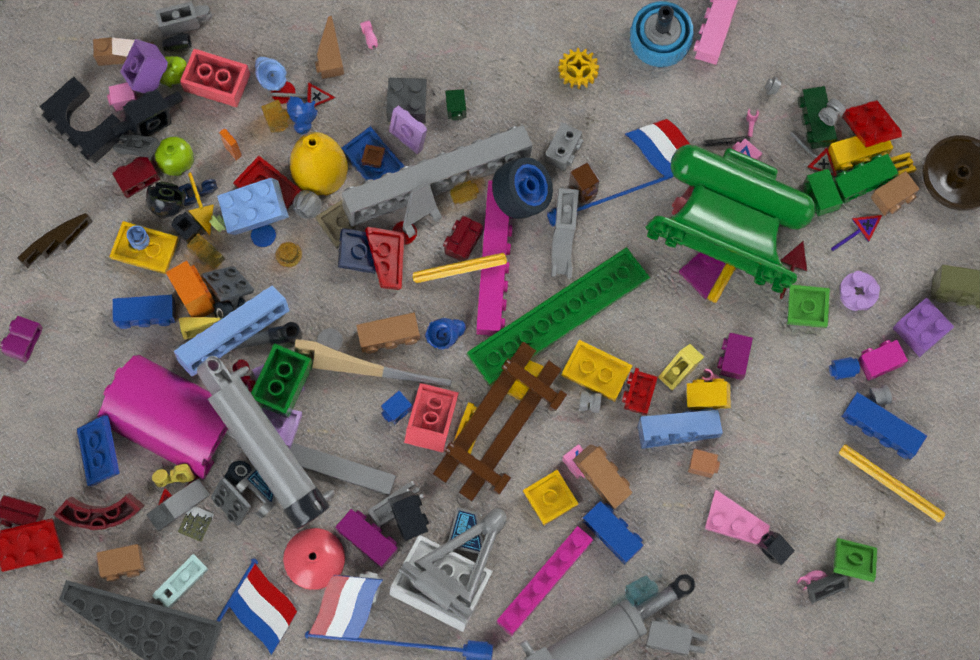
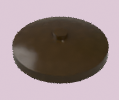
M964 135L950 136L942 139L931 148L923 163V180L928 192L937 202L953 210L969 211L980 208V140Z

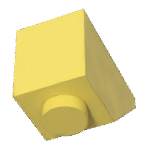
M689 344L679 351L658 378L673 391L698 366L704 356Z

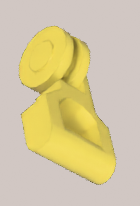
M187 464L176 465L173 470H170V476L164 469H159L152 475V480L158 487H164L174 482H190L195 479L194 473Z

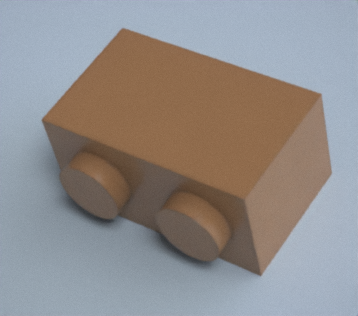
M905 171L875 190L871 199L885 216L890 212L891 214L896 213L905 202L907 204L913 202L917 198L916 194L920 189Z
M138 544L97 552L100 577L104 580L107 579V582L119 580V577L124 575L136 577L140 575V572L145 571L142 548Z

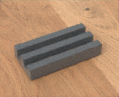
M838 573L831 574L806 585L809 594L808 598L811 603L849 588L848 577Z

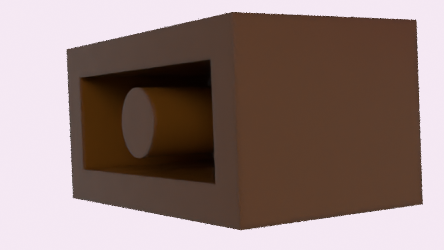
M585 163L570 172L569 187L579 190L578 201L580 204L593 201L598 193L600 181L589 164Z

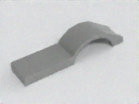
M558 189L551 254V276L554 277L556 274L567 275V278L572 277L571 251L576 228L579 190Z

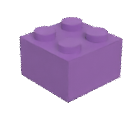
M135 39L120 73L132 90L146 93L158 88L161 76L167 69L168 62L156 45Z
M925 298L899 320L892 329L921 357L945 337L954 326L928 298Z

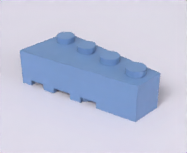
M712 408L702 409L699 412L685 411L676 414L640 417L637 425L641 449L720 438L723 434L719 410H713Z

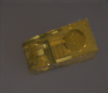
M199 233L187 245L188 251L198 257L212 270H216L225 260L224 256Z

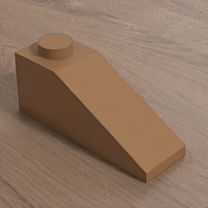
M328 16L317 52L318 61L315 62L317 73L321 72L322 79L345 75L332 16Z
M113 37L93 39V54L98 66L124 64L134 40Z

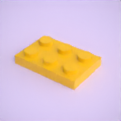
M122 221L109 257L127 264L166 274L179 241L178 236L143 227L150 238V242L147 248L136 250L131 246L126 235L128 229L136 224Z
M578 340L561 376L593 392L601 393L602 396L615 402L633 365Z

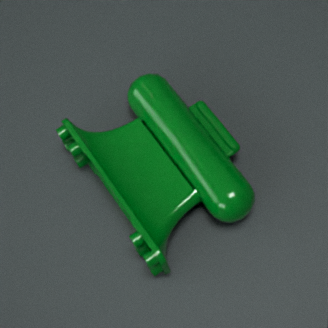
M687 144L679 147L671 158V172L677 180L694 187L684 207L677 214L669 218L654 216L647 222L645 227L648 230L647 237L653 240H658L659 236L666 239L665 245L675 248L677 244L684 245L743 270L755 277L754 283L763 286L766 282L772 284L771 290L774 292L782 293L784 288H790L797 281L798 277L797 274L785 268L779 260L776 246L778 228L781 225L788 229L799 230L808 226L815 216L813 199L806 193L777 181L778 170L775 167L734 149L727 148L722 157L697 145Z

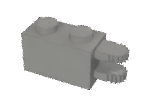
M192 1L155 10L163 37L200 28L199 24L210 21L212 18L208 5L194 7Z
M656 618V621L652 620L650 623L645 647L681 656H687L689 651L705 654L706 649L690 644L692 638L699 641H707L708 636L693 632L692 629H688L689 625L677 623L675 626L668 624V620Z

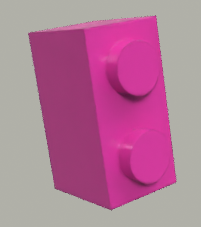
M887 340L879 344V348L874 350L868 348L861 352L862 355L858 359L868 381L903 367L908 362L898 340L893 342Z

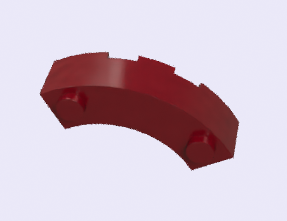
M131 493L125 495L120 501L107 506H91L76 500L74 497H70L64 501L53 515L73 527L101 530L122 524L136 515L145 505Z

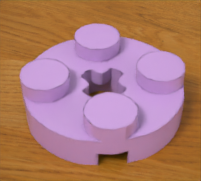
M855 271L847 275L839 286L841 302L853 311L868 310L878 300L880 286L869 274ZM854 288H862L864 295L859 294L857 296Z

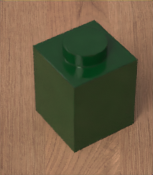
M464 89L445 91L448 119L457 121L467 118Z

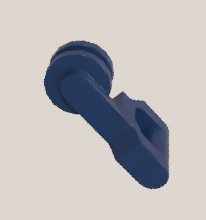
M215 179L203 181L201 183L203 191H200V188L196 185L199 197L212 193L218 188ZM189 183L178 187V190L181 192L184 190L186 193L184 206L197 202L195 194L190 198L188 196L187 190L193 189Z

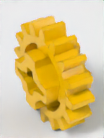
M577 48L576 52L570 49L569 55L564 53L563 59L559 60L558 72H561L559 78H565L564 84L571 83L570 88H573L574 85H577L578 89L581 88V85L587 88L588 82L593 84L594 78L598 77L599 65H596L598 59H592L593 53L588 55L587 49H584L583 52H580L579 48Z

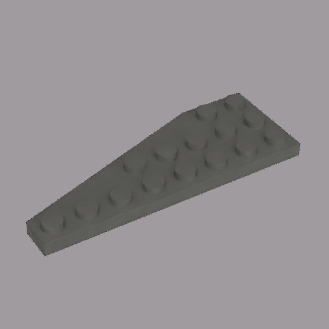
M66 580L59 598L61 602L144 660H212L223 627V623L68 580Z

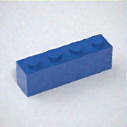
M858 392L842 414L845 422L849 425L858 426L865 435L880 440L881 445L893 448L904 459L909 458L911 460L927 437L921 431Z

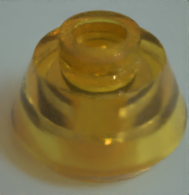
M284 242L276 250V260L284 267H293L300 262L302 250L294 242Z

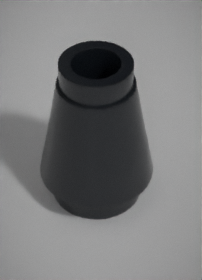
M182 32L162 40L164 51H187L192 47L190 35Z

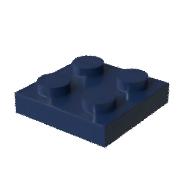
M346 228L341 229L338 268L372 274L376 273L366 232Z

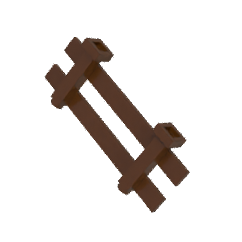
M525 342L521 343L511 359H507L501 367L503 371L454 442L451 441L444 450L446 452L445 456L432 473L446 483L459 463L469 469L472 473L458 493L471 502L485 482L491 485L490 491L495 494H501L511 477L505 473L498 474L493 470L541 399L547 402L545 406L547 409L557 411L567 396L562 390L554 391L550 388L562 370L550 360L547 361L537 377L524 369L536 352ZM517 380L528 390L479 461L467 451Z

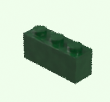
M825 86L802 89L797 102L798 107L802 108L803 112L801 116L803 126L806 125L807 129L806 141L810 143L811 149L829 147L831 143H835L837 140L834 125L825 124L818 115L823 108L827 107L826 104L828 103Z

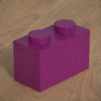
M729 333L727 338H723L721 349L724 350L723 357H719L717 368H720L719 375L739 380L744 379L753 341L752 337Z

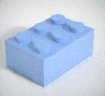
M268 178L217 196L226 230L229 234L237 235L289 218L279 181L273 178Z

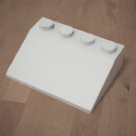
M419 535L404 562L407 561L420 572H423L414 562L441 545ZM452 551L433 564L466 588L475 562ZM487 568L483 570L471 605H467L458 598L460 602L473 612L493 572ZM400 571L398 572L391 585L390 596L462 632L464 631L472 614L468 620L464 621L450 609L445 611L413 586V581Z

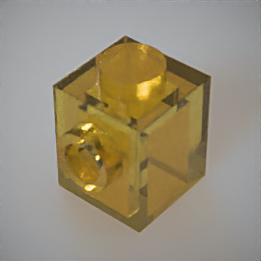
M279 100L261 106L271 133H279L289 127L287 120L290 119L286 108L282 109Z

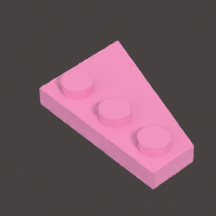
M715 490L705 530L757 545L761 541L762 536L768 533L770 526Z

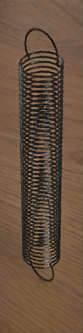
M749 136L704 140V142L709 143V145L704 144V146L732 145L737 142L741 143L745 139L744 137ZM722 139H730V140H733L734 142H733V143L725 142V141H723Z

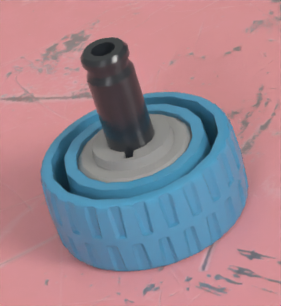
M658 1L642 7L634 17L630 29V44L633 52L644 63L654 67H668L677 64L687 55L691 47L694 34L692 20L683 8L674 3Z

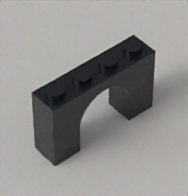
M73 76L39 106L43 112L41 116L48 123L52 121L56 125L54 127L61 136L65 134L71 146L74 148L78 147L81 150L80 154L87 161L91 159L96 163L113 148L115 143L120 142L119 138L121 135L115 138L110 130V126L121 121L112 113L99 126L90 131H78L72 128L70 119L73 112L90 97L88 90Z

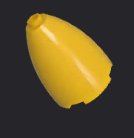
M310 132L300 137L293 146L289 163L290 173L294 184L302 191L309 190L316 195L327 196L336 192L344 184L347 178L348 163L342 148L333 138L321 132Z

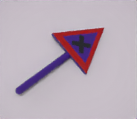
M882 215L852 218L858 230L833 246L831 250H836L860 232L869 242Z

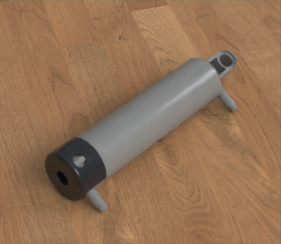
M208 357L197 368L198 376L212 394L208 401L284 509L283 511L295 528L300 529L329 509L330 505L327 501L332 498L335 492L329 490L321 494L319 489L312 483L240 379L249 372V368L245 366L229 373L218 357Z

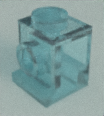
M645 575L626 586L625 597L632 606L637 607L658 594L659 589L657 584Z

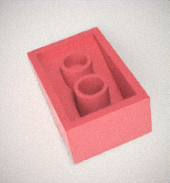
M420 383L404 443L444 452L459 392Z

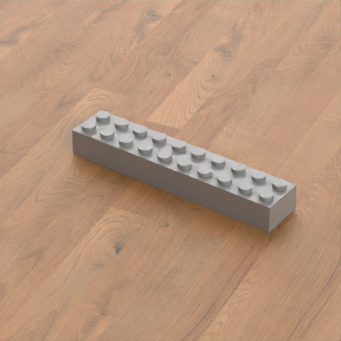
M524 125L520 127L513 126L506 132L501 134L494 133L485 140L478 139L472 142L471 145L466 147L459 146L452 152L447 154L445 152L440 153L430 160H421L417 165L405 166L393 174L386 173L379 179H370L360 186L348 187L342 192L343 209L351 227L408 206L411 191L427 181L430 184L433 196L495 174L501 166L510 161L524 157L530 158L533 147Z

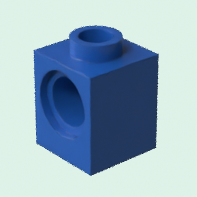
M398 391L381 405L383 411L381 415L388 423L392 421L395 425L412 411L413 406Z

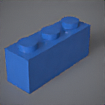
M172 294L112 299L113 322L120 329H129L131 326L137 325L146 328L150 327L151 324L169 326L170 323H176V303Z
M600 501L583 517L582 522L626 565L643 548V540L637 533L634 532L632 534L627 529L628 524L621 517L618 519L613 514L614 510L609 504H603Z

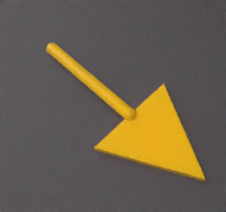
M188 173L199 208L188 210V212L210 235L211 224L209 221L212 219L211 216H213L214 204L203 207L192 173Z

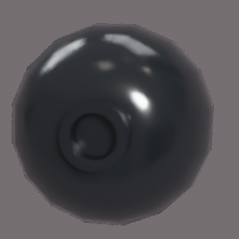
M156 182V186L153 187L149 185L146 192L148 209L160 218L173 217L179 214L186 199L184 190L181 192L178 190L177 185L168 182Z

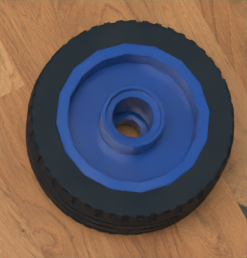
M524 157L504 164L495 172L492 180V193L497 206L504 214L515 219H523L541 213L550 205L553 196V184L548 171L539 161Z

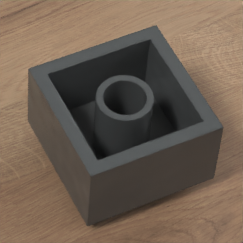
M388 77L386 111L388 122H391L393 110L400 106L403 110L408 111L418 122L426 123L427 79Z

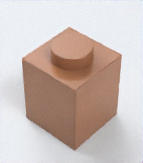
M694 449L688 472L712 478L713 474L718 473L720 462L717 461L718 455Z

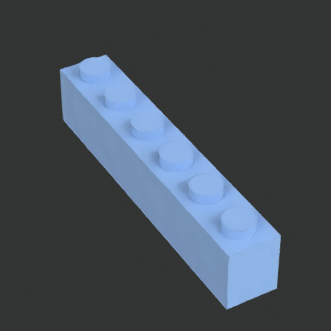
M273 285L263 290L260 294L245 302V304L176 349L174 353L179 364L191 377L197 374L198 366L208 357L216 356L221 358L289 312L287 301Z

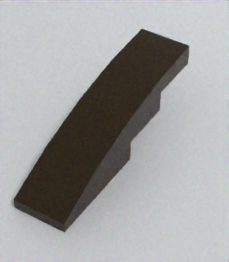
M84 213L62 223L32 243L17 259L28 269L40 255L47 259L60 245L66 250L92 223L91 218L88 214Z

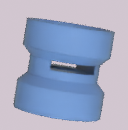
M138 225L128 229L126 235L131 246L136 250L147 248L150 238L145 229Z

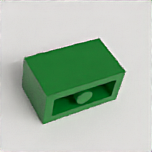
M829 169L806 176L803 182V189L813 199L817 217L839 210L843 202Z

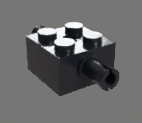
M157 89L148 91L141 98L129 101L123 107L124 120L110 126V130L115 138L129 130L134 135L149 137L172 124L169 108L183 102V98L178 91L165 98L162 97Z

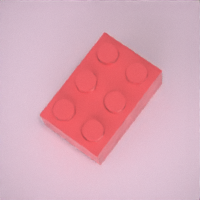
M193 49L180 83L185 92L237 108L250 77V72L246 64Z

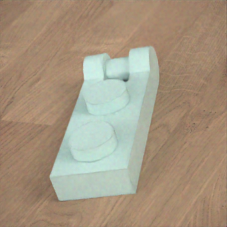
M193 554L154 592L152 597L156 601L159 600L163 607L172 608L176 601L209 569ZM168 590L173 593L169 598L165 595Z

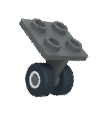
M234 266L202 273L201 275L202 280L221 301L217 302L214 306L215 318H220V320L245 304L246 301L241 296L254 292V288Z
M241 460L231 463L211 496L214 504L226 513L227 518L237 526L242 523L251 508L250 504L235 489L236 485L252 471L251 466Z

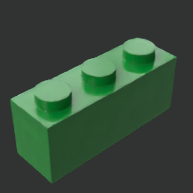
M888 153L883 156L879 154L866 164L863 162L856 165L854 170L839 173L836 175L837 178H835L834 183L845 204L885 185L896 178L899 173Z

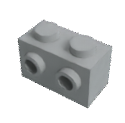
M561 123L545 153L544 162L565 171L567 166L573 164L575 159L574 153L576 149L580 150L584 142L582 131Z

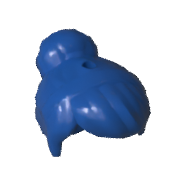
M291 96L287 102V113L295 123V131L305 135L311 130V123L317 116L318 110L314 108L315 101L303 103L300 98Z
M441 318L429 323L425 338L434 348L440 350L448 349L455 344L458 337L464 334L466 324L459 319Z

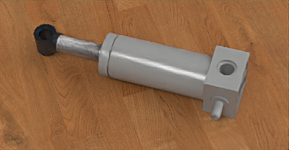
M679 575L675 581L668 584L669 587L637 607L632 606L625 599L548 648L545 646L539 651L534 652L529 642L525 640L520 644L527 655L524 660H605L645 635L647 630L644 626V619L676 599L680 600L689 596L694 591L695 581L690 575ZM680 581L688 583L689 589L687 591L679 588Z

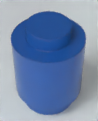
M848 357L832 360L831 365H829L830 376H834L835 380L855 377L856 374L860 373L858 359Z

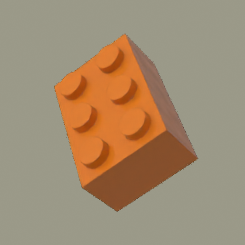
M185 261L166 272L191 317H205L214 312L212 305L215 304V301L194 265L190 266L188 261Z

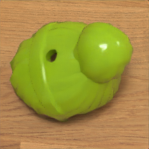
M164 57L168 64L166 71L161 76V84L171 88L173 84L180 83L187 66L186 61L181 57Z

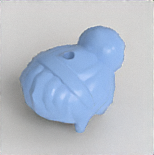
M258 57L255 61V75L258 82L267 90L279 91L285 86L287 81L286 69L275 59Z

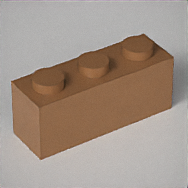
M415 312L356 325L362 353H375L381 348L394 349L397 345L404 343L405 345H413L420 340Z
M590 444L573 459V462L604 502L615 509L633 493L629 488L630 483L623 476L620 477L617 473L619 469L612 461L609 462L605 457L607 453L602 447Z

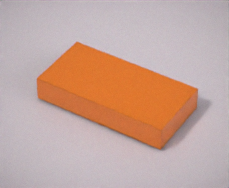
M226 129L221 130L219 134L224 147L237 161L242 157L237 141Z

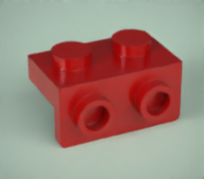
M635 368L634 373L630 372L627 384H631L629 392L624 391L622 402L625 403L624 409L647 416L658 377L640 372L639 368Z

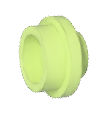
M221 215L211 216L212 219L209 222L218 232L226 230L224 219Z

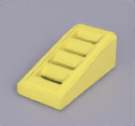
M179 318L183 338L185 340L194 338L197 334L218 322L220 318Z

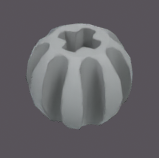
M303 190L294 197L293 210L302 218H314L322 208L321 199L312 191Z

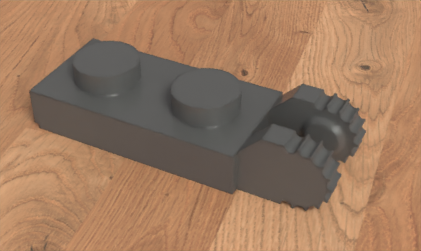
M123 134L119 138L123 144L115 143L113 149L123 155L129 154L151 158L161 143L157 138Z

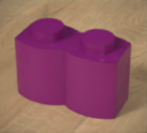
M17 316L9 325L10 333L1 342V352L6 356L27 363L43 327L40 323Z

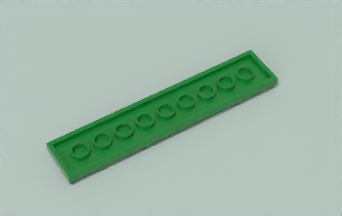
M626 247L468 351L466 355L487 384L491 386L503 371L501 368L503 363L507 359L512 358L522 342L536 350L532 356L533 358L647 282L650 277Z

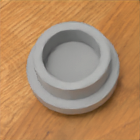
M778 77L769 78L766 82L765 89H767V94L776 95L781 86V81L778 80Z

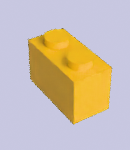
M721 378L712 379V382H704L701 379L692 380V383H687V407L690 410L731 408L730 384Z

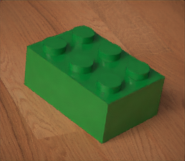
M274 343L251 392L258 405L289 418L313 367L312 359Z

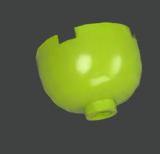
M168 137L160 142L161 144L155 152V161L158 168L164 174L179 176L192 167L194 153L191 146L184 139Z

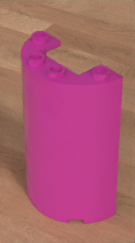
M133 355L122 368L119 367L114 374L115 379L112 384L105 388L103 393L105 398L97 417L108 416L111 430L175 465L187 464L194 475L205 480L215 463L212 457L228 431V428L208 401L212 394L208 390L141 355Z

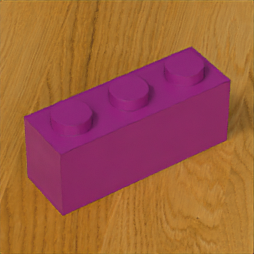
M350 509L335 526L336 530L383 570L399 551L396 547L398 543L390 536L385 538L381 534L382 530L375 523L370 525L365 521L367 517L361 511L357 510L355 512Z

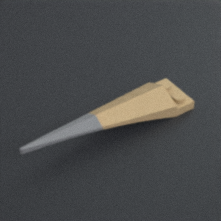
M298 339L295 341L294 352L314 359L313 368L448 386H451L452 383L451 380L408 373L367 362L318 342Z

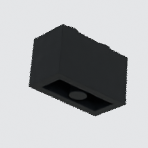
M409 490L388 499L400 534L405 541L428 532L426 525L429 524L426 514L421 512L420 506H422V502L418 494L415 495Z

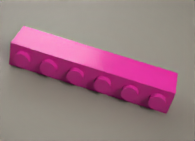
M577 526L497 619V624L513 636L588 549L593 539Z

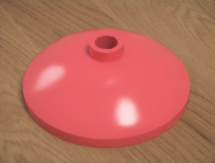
M319 528L306 529L296 534L287 544L283 558L284 568L289 578L296 585L309 590L323 589L327 587L333 575H341L345 565V552L339 539L331 532ZM315 553L317 555L316 559L310 560V554Z

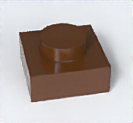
M366 144L361 161L362 165L381 169L385 148Z

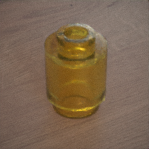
M469 180L453 186V189L449 190L455 205L476 199L479 189L476 183H472Z

